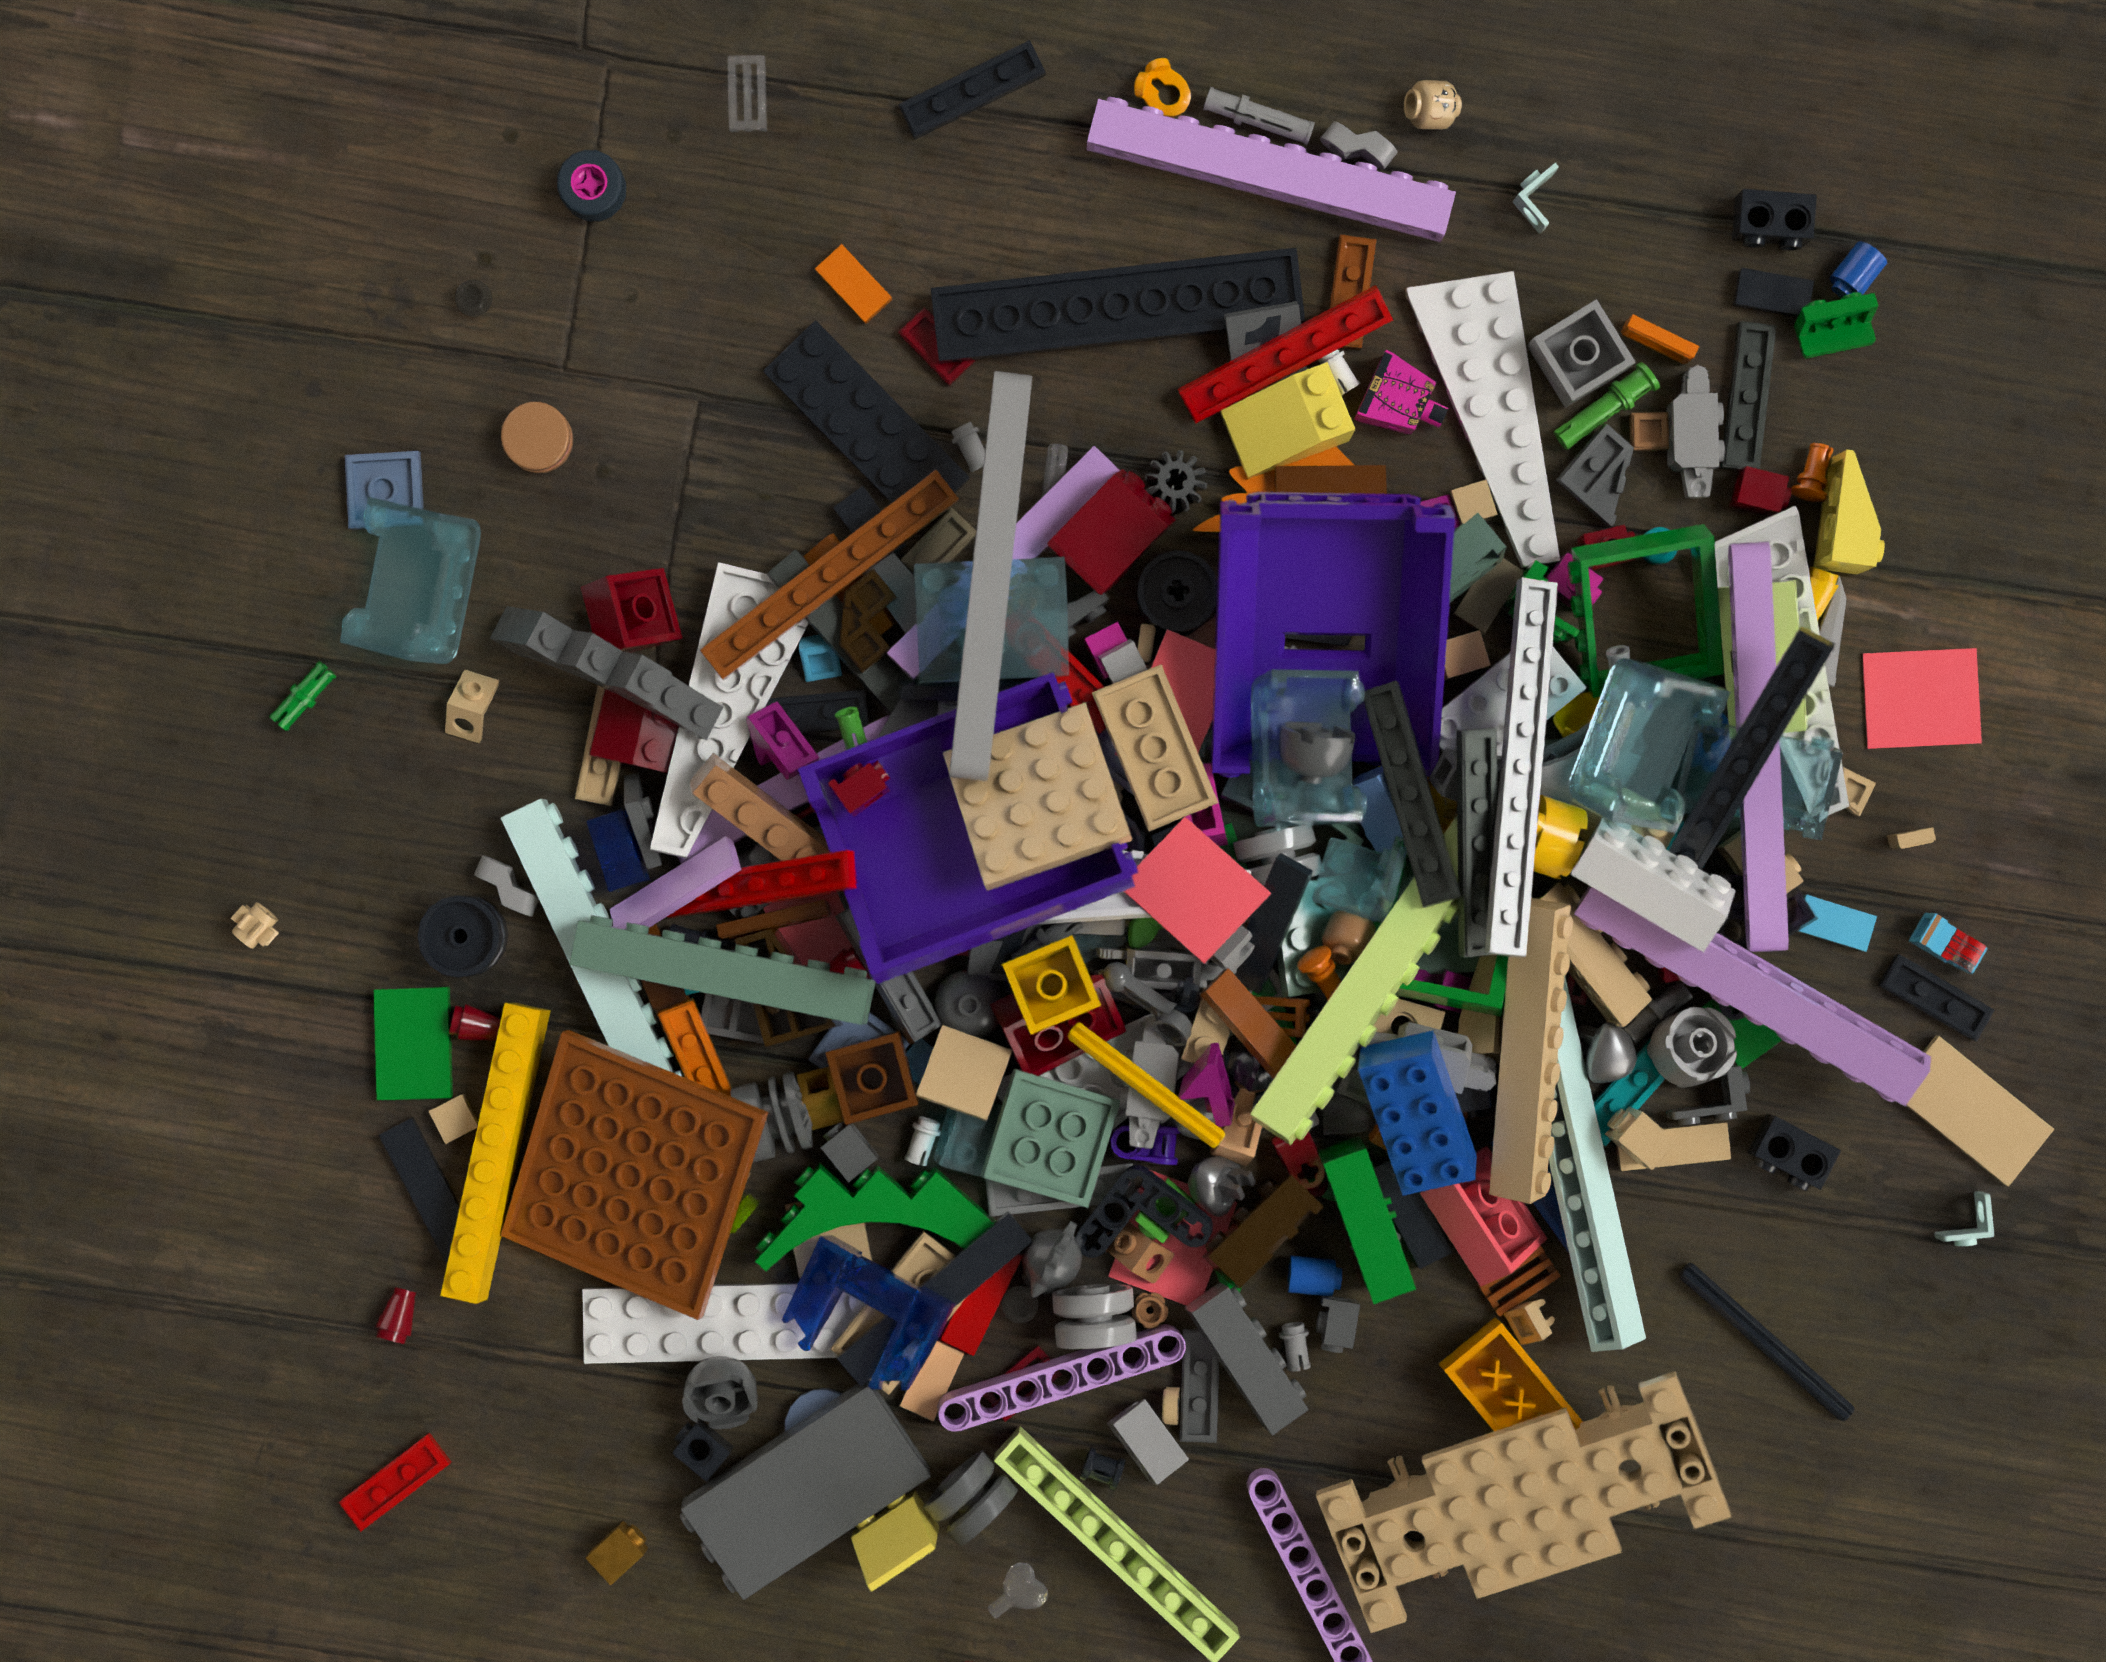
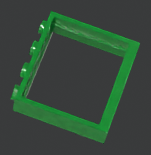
M1704 524L1572 548L1573 561L1568 562L1567 568L1570 582L1575 584L1576 596H1571V608L1574 618H1578L1580 631L1577 637L1574 638L1577 652L1582 654V664L1577 665L1578 678L1587 687L1593 698L1613 694L1609 691L1608 681L1611 679L1609 669L1598 671L1588 568L1594 565L1691 548L1699 653L1632 665L1633 675L1641 667L1651 671L1662 683L1667 685L1724 674L1714 536Z
M1405 844L1398 846L1396 851L1390 850L1386 872L1391 873L1389 886L1382 885L1378 907L1384 909L1381 922L1374 921L1376 931L1399 900L1407 859H1409ZM1497 955L1489 995L1412 980L1408 986L1402 983L1395 996L1502 1017L1509 956Z

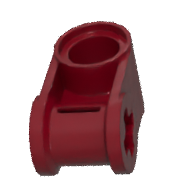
M1309 1131L1301 1141L1296 1138L1291 1145L1277 1136L1271 1138L1279 1159L1289 1175H1292L1315 1199L1324 1195L1328 1189V1179ZM1311 1173L1315 1181L1309 1183L1305 1179L1306 1174Z

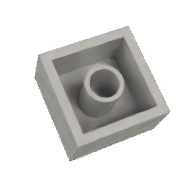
M1597 299L1537 335L1527 345L1565 408L1627 371L1636 363Z

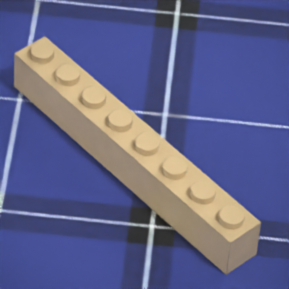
M1531 898L1526 957L1508 958L1489 1195L1528 1204L1546 1196L1551 1185V1174L1548 1172L1549 1157L1554 1149V1138L1551 1136L1552 1121L1557 1113V1102L1554 1100L1555 1085L1560 1077V1065L1557 1063L1558 1049L1562 1044L1564 1036L1563 1028L1560 1027L1561 1012L1564 1010L1567 1001L1566 991L1563 990L1564 977L1570 965L1567 942L1573 929V919L1570 916L1571 905Z

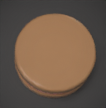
M528 402L516 407L506 417L501 430V441L507 456L520 468L532 473H547L560 467L569 457L573 447V432L567 419L556 408L542 402Z

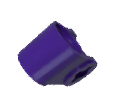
M1120 1123L1112 1129L1109 1145L1119 1157L1143 1160L1156 1164H1178V1158L1175 1157L1177 1134H1180L1177 1127L1161 1126L1159 1124L1153 1149L1133 1147L1129 1150H1121L1116 1144L1120 1133L1130 1131L1129 1123ZM1163 1137H1164L1163 1152H1161V1151H1162V1141H1163Z

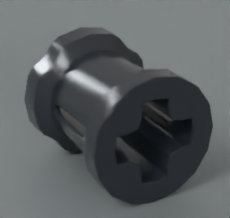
M1090 1447L1081 1470L1080 1479L1086 1480L1091 1478L1109 1485V1489L1115 1491L1126 1459L1120 1457L1116 1460L1096 1453V1448Z

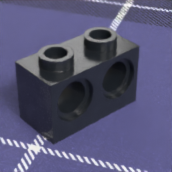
M1742 189L1735 197L1732 241H1743L1742 245L1749 248H1761L1765 246V243L1779 244V249L1801 250L1802 246H1806L1814 239L1817 195ZM1755 212L1759 214L1763 219V227L1757 228L1752 226L1748 221V213ZM1785 215H1792L1798 219L1800 224L1799 230L1794 231L1786 226Z
M1767 1113L1747 1153L1756 1157L1754 1162L1756 1166L1772 1174L1775 1173L1776 1169H1779L1789 1174L1787 1182L1807 1191L1809 1186L1822 1189L1842 1150L1777 1116ZM1779 1136L1783 1141V1149L1778 1155L1772 1156L1768 1151V1144L1772 1138ZM1812 1153L1816 1159L1815 1168L1809 1173H1804L1801 1168V1161L1804 1156Z

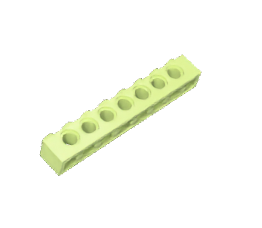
M1021 1426L995 1452L994 1462L1211 1662H1218L1240 1638L1238 1627Z

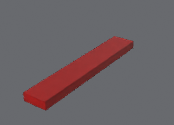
M1374 285L1178 388L1179 394L1196 424L1393 321V318L1379 289Z
M843 850L742 867L739 872L667 917L678 918L857 889L854 851Z

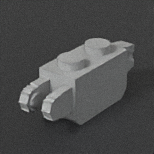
M1697 364L1693 368L1690 367L1689 371H1685L1684 375L1681 376V381L1683 382L1681 384V394L1666 406L1669 421L1667 465L1674 472H1681L1684 495L1688 499H1702L1710 496L1713 470L1719 467V462H1723L1725 454L1724 441L1719 440L1718 425H1722L1724 420L1723 404L1718 403V393H1710L1709 375L1706 367L1704 368Z
M1125 945L1124 948H1096V956L1102 959H1123V964L1130 969L1132 976L1151 989L1174 990L1177 987L1178 981H1186L1187 976L1193 977V983L1199 985V988L1207 987V980H1214L1223 971L1215 963L1207 961L1203 964L1188 949L1145 946L1131 948L1129 945ZM1104 969L1095 971L1094 975L1102 974Z
M1149 1016V1019H1146L1147 1023H1145L1143 1042L1135 1041L1134 1050L1127 1049L1126 1057L1175 1094L1180 1057L1173 1046L1166 1045L1167 1042L1157 1035L1153 1028L1156 1017ZM1122 1086L1120 1108L1126 1109V1117L1129 1118L1130 1146L1153 1149L1159 1124L1166 1122L1171 1117L1131 1086Z
M1407 1022L1399 1026L1398 1034L1376 1032L1368 1044L1371 1045L1434 1030L1455 1093L1462 1094L1464 1087L1487 1091L1496 1085V1061L1493 1058H1489V1056L1485 1057V1055L1473 1053V1044L1465 1035Z

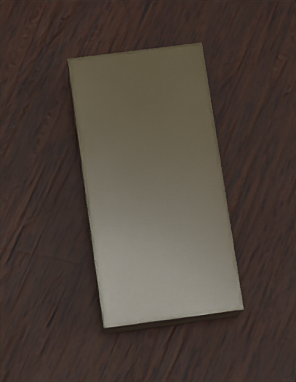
M951 507L901 559V562L924 584L929 586L976 537V530Z
M1503 558L1500 564L1470 587L1453 616L1475 630H1480L1484 635L1524 571Z

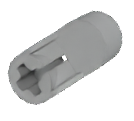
M1336 121L1329 126L1320 138L1322 144L1331 153L1341 157L1342 160L1361 156L1380 170H1384L1397 154V150L1392 143L1377 131L1356 135Z
M482 855L474 875L497 886L503 906L532 917L539 902L538 896L518 887L513 867Z

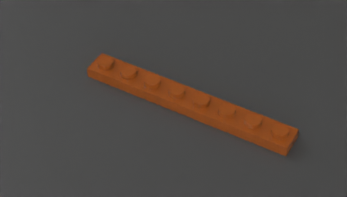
M935 470L700 649V652L724 681L959 501V498L939 472Z

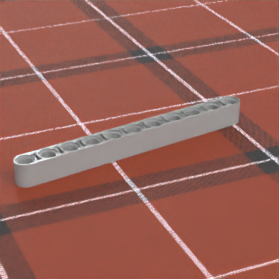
M994 371L949 777L988 781L1031 394V375Z

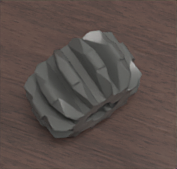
M1182 450L1177 451L1176 461L1173 462L1168 452L1162 453V460L1165 466L1153 460L1150 463V467L1157 474H1146L1144 479L1148 483L1157 484L1149 487L1146 491L1151 496L1159 493L1160 496L1158 498L1164 502L1165 500L1169 501V507L1172 510L1171 514L1174 513L1176 503L1180 502L1181 509L1184 512H1188L1190 507L1187 498L1199 504L1202 498L1194 490L1203 491L1207 488V483L1195 480L1205 475V468L1192 470L1191 468L1196 464L1197 458L1192 456L1187 463L1182 462L1184 456ZM1171 474H1178V479L1180 476L1185 479L1182 482L1181 490L1176 491L1174 486L1171 489L1167 486Z

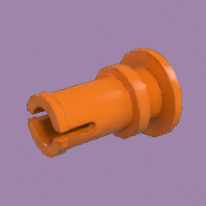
M1822 443L1810 444L1804 471L1798 475L1797 479L1800 485L1791 487L1792 495L1810 502H1824L1827 500L1828 495L1822 489L1826 488L1828 483L1825 476L1834 451L1832 447L1829 448L1828 445Z
M1318 946L1305 953L1298 961L1297 967L1300 972L1307 973L1312 982L1318 984L1327 1001H1329L1342 981L1334 970L1336 965L1330 958L1332 952L1329 947Z

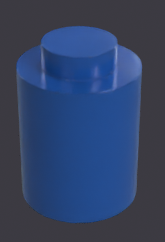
M1858 241L1830 277V281L1833 284V292L1840 298L1855 292L1862 293L1863 295L1886 266L1887 260L1884 255L1873 246Z
M1290 1256L1287 1276L1288 1293L1332 1297L1334 1289H1341L1342 1268L1336 1267L1335 1259Z

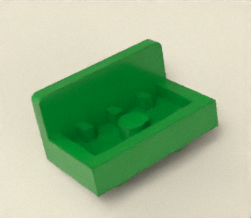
M1855 292L1845 295L1837 301L1826 303L1825 300H1816L1806 304L1801 309L1794 325L1802 356L1804 358H1811L1873 345L1876 337L1871 320L1878 308L1875 293L1862 295V293Z

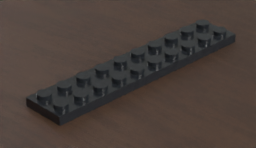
M1297 248L931 288L939 364L1226 332L1224 314L1295 301L1299 304L1301 323L1305 322Z

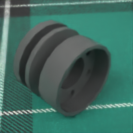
M793 1072L783 1074L785 1089L783 1092H781L777 1079L770 1077L768 1081V1096L763 1097L760 1088L755 1082L731 1088V1097L768 1112L753 1163L774 1158L776 1151L775 1140L780 1138L788 1153L795 1152L793 1137L795 1134H797L803 1149L813 1147V1123L806 1105L801 1100L802 1093H800V1087Z

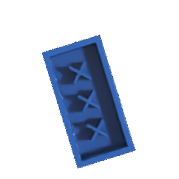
M1434 1030L1375 1043L1366 1047L1362 1046L1358 1071L1402 1195L1475 1180L1477 1155Z

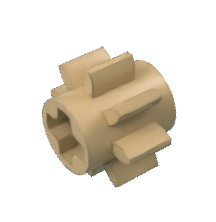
M256 902L252 908L248 905H242L231 917L237 923L232 933L242 943L252 949L258 943L262 946H268L279 933L273 928L274 924L278 921L277 917L260 903Z

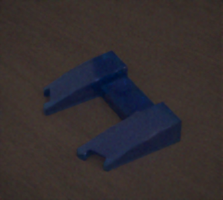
M820 1236L783 1315V1323H789L795 1319L805 1334V1337L797 1344L802 1350L810 1351L842 1292L848 1293L897 1321V1325L868 1387L872 1390H879L883 1387V1381H902L901 1390H909L932 1352L956 1304L927 1287H918L861 1255L862 1251L835 1236Z

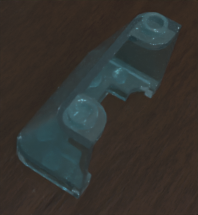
M368 497L363 521L368 533L379 536L366 607L353 608L344 617L340 643L409 661L447 664L456 656L460 644L480 544V525L474 519Z
M1627 658L1619 659L1613 664L1571 773L1569 781L1571 796L1579 803L1610 821L1677 833L1684 814L1685 805L1682 795L1672 789L1671 785L1696 719L1706 722L1716 721L1724 711L1731 692L1717 685Z
M1271 669L1253 681L1251 689L1253 811L1257 826L1349 824L1363 821V816L1367 810V798L1364 793H1361L1358 786H1352L1351 758L1342 772L1333 777H1323L1320 784H1312L1300 781V774L1289 770L1282 762L1279 754L1281 724L1285 725V722L1288 721L1322 723V728L1330 729L1333 733L1334 726L1351 731L1350 713L1356 709L1358 704L1362 703L1364 698V686L1359 681V671Z
M1700 714L1699 719L1691 720L1668 795V801L1672 810L1690 814L1736 736V726L1722 724L1723 718L1710 714ZM1781 736L1779 742L1783 829L1790 830L1791 826L1792 829L1803 831V837L1822 840L1843 753L1840 749L1834 747L1835 741L1828 738L1812 736L1811 741ZM1740 806L1734 815L1736 817H1740Z

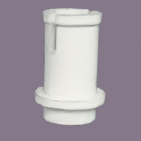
M1337 349L1318 360L1321 364L1328 362L1342 396L1359 385L1360 382L1342 357L1345 354L1344 351L1339 352Z
M919 1116L918 1122H914L912 1126L915 1128L907 1154L904 1157L905 1160L917 1165L927 1166V1160L935 1137L941 1134L939 1122Z

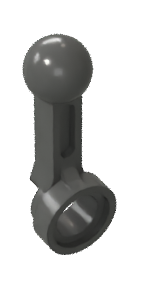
M1114 962L1107 965L1102 973L1106 987L1110 991L1123 993L1155 1015L1156 1020L1153 1028L1164 1041L1175 1046L1185 1045L1191 1036L1192 1024L1184 1014L1173 1010L1176 1004L1132 976L1130 969L1125 964Z

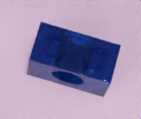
M621 809L586 821L609 892H617L650 881L626 810Z

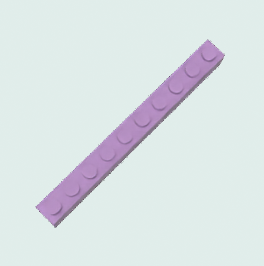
M1108 97L1106 101L1098 99L1087 140L1088 151L1441 242L1445 235L1456 192L1448 190V185L1442 182L1427 181V184L1413 181V177L1404 172L1393 171L1389 175L1378 172L1377 167L1369 163L1356 162L1355 165L1341 162L1342 158L1334 154L1320 153V156L1305 153L1306 149L1296 144L1287 143L1282 147L1270 144L1271 140L1261 135L1250 134L1249 138L1234 134L1235 130L1227 126L1214 125L1213 128L1199 125V121L1192 117L1178 116V119L1163 116L1164 112L1154 107L1144 106L1140 110L1128 107V102L1119 98Z
M1590 885L1579 900L1574 915L1578 916L1580 921L1588 928L1604 931L1612 936V939L1619 946L1626 949H1635L1645 955L1646 960L1652 965L1659 968L1666 967L1676 973L1678 978L1685 984L1704 989L1719 1004L1735 1007L1743 1012V1015L1752 1023L1766 1025L1776 1031V1034L1783 1041L1789 1044L1797 1043L1804 1047L1819 1062L1835 1065L1850 1080L1857 1083H1866L1874 1088L1880 1097L1889 1102L1897 1101L1906 1106L1930 1072L1931 1056L1718 933H1716L1703 953Z

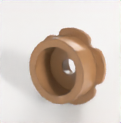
M1156 1292L1138 1295L1134 1300L1135 1307L1132 1308L1133 1318L1137 1323H1141L1144 1328L1153 1329L1158 1327L1159 1323L1164 1322L1168 1316V1307L1164 1304L1165 1299ZM1148 1307H1153L1154 1311L1152 1313H1147L1146 1309Z

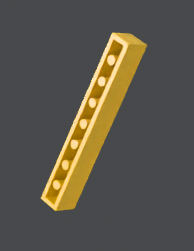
M519 1003L504 1004L440 1296L474 1304L488 1299L501 1240L500 1235L505 1222L551 1010Z

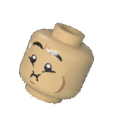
M1418 81L1406 93L1404 100L1405 115L1418 129H1447L1454 122L1455 118L1459 116L1462 107L1460 96L1457 95L1454 86L1448 81Z

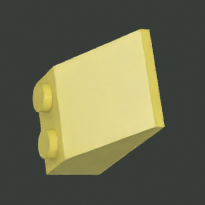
M1328 362L1283 379L1220 412L1247 479L1274 470L1275 466H1285L1349 442L1355 431L1354 424Z
M1846 449L1830 458L1826 472L1828 483L1827 487L1824 488V492L1827 493L1828 497L1826 501L1822 502L1814 568L1860 574L1875 568L1877 562H1881L1885 544L1884 540H1880L1881 528L1854 450Z
M915 1489L887 1505V1508L879 1514L870 1516L853 1530L851 1540L867 1586L871 1592L935 1550L939 1525L923 1509L924 1503Z

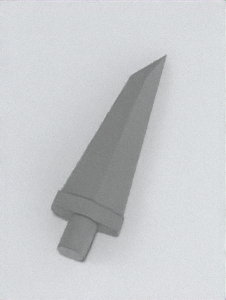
M1840 575L1836 582V585H1839L1828 603L1819 626L1820 636L1835 643L1833 651L1825 662L1828 685L1830 687H1834L1836 682V670L1847 600Z

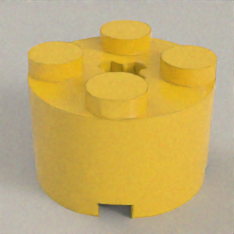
M1540 795L1534 872L1556 879H1561L1560 875L1567 876L1571 873L1584 846V841L1578 840L1580 828L1587 830L1588 825L1587 813L1583 808Z

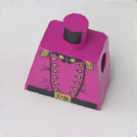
M1386 350L1354 420L1405 434H1412L1419 420L1440 428L1448 408L1429 399L1436 384L1434 380L1394 353Z

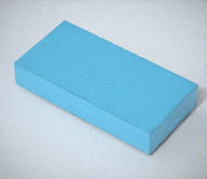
M1804 895L1818 919L1798 932L1867 952L1877 916L1813 896Z

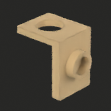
M464 670L447 702L445 733L480 743L482 740L484 714L499 687V680ZM462 718L469 721L474 729L465 730L460 728L456 724L455 719Z

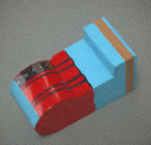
M1924 913L1909 939V942L1968 974L1974 973L1988 949L1981 942L1952 926L1946 919L1936 913Z

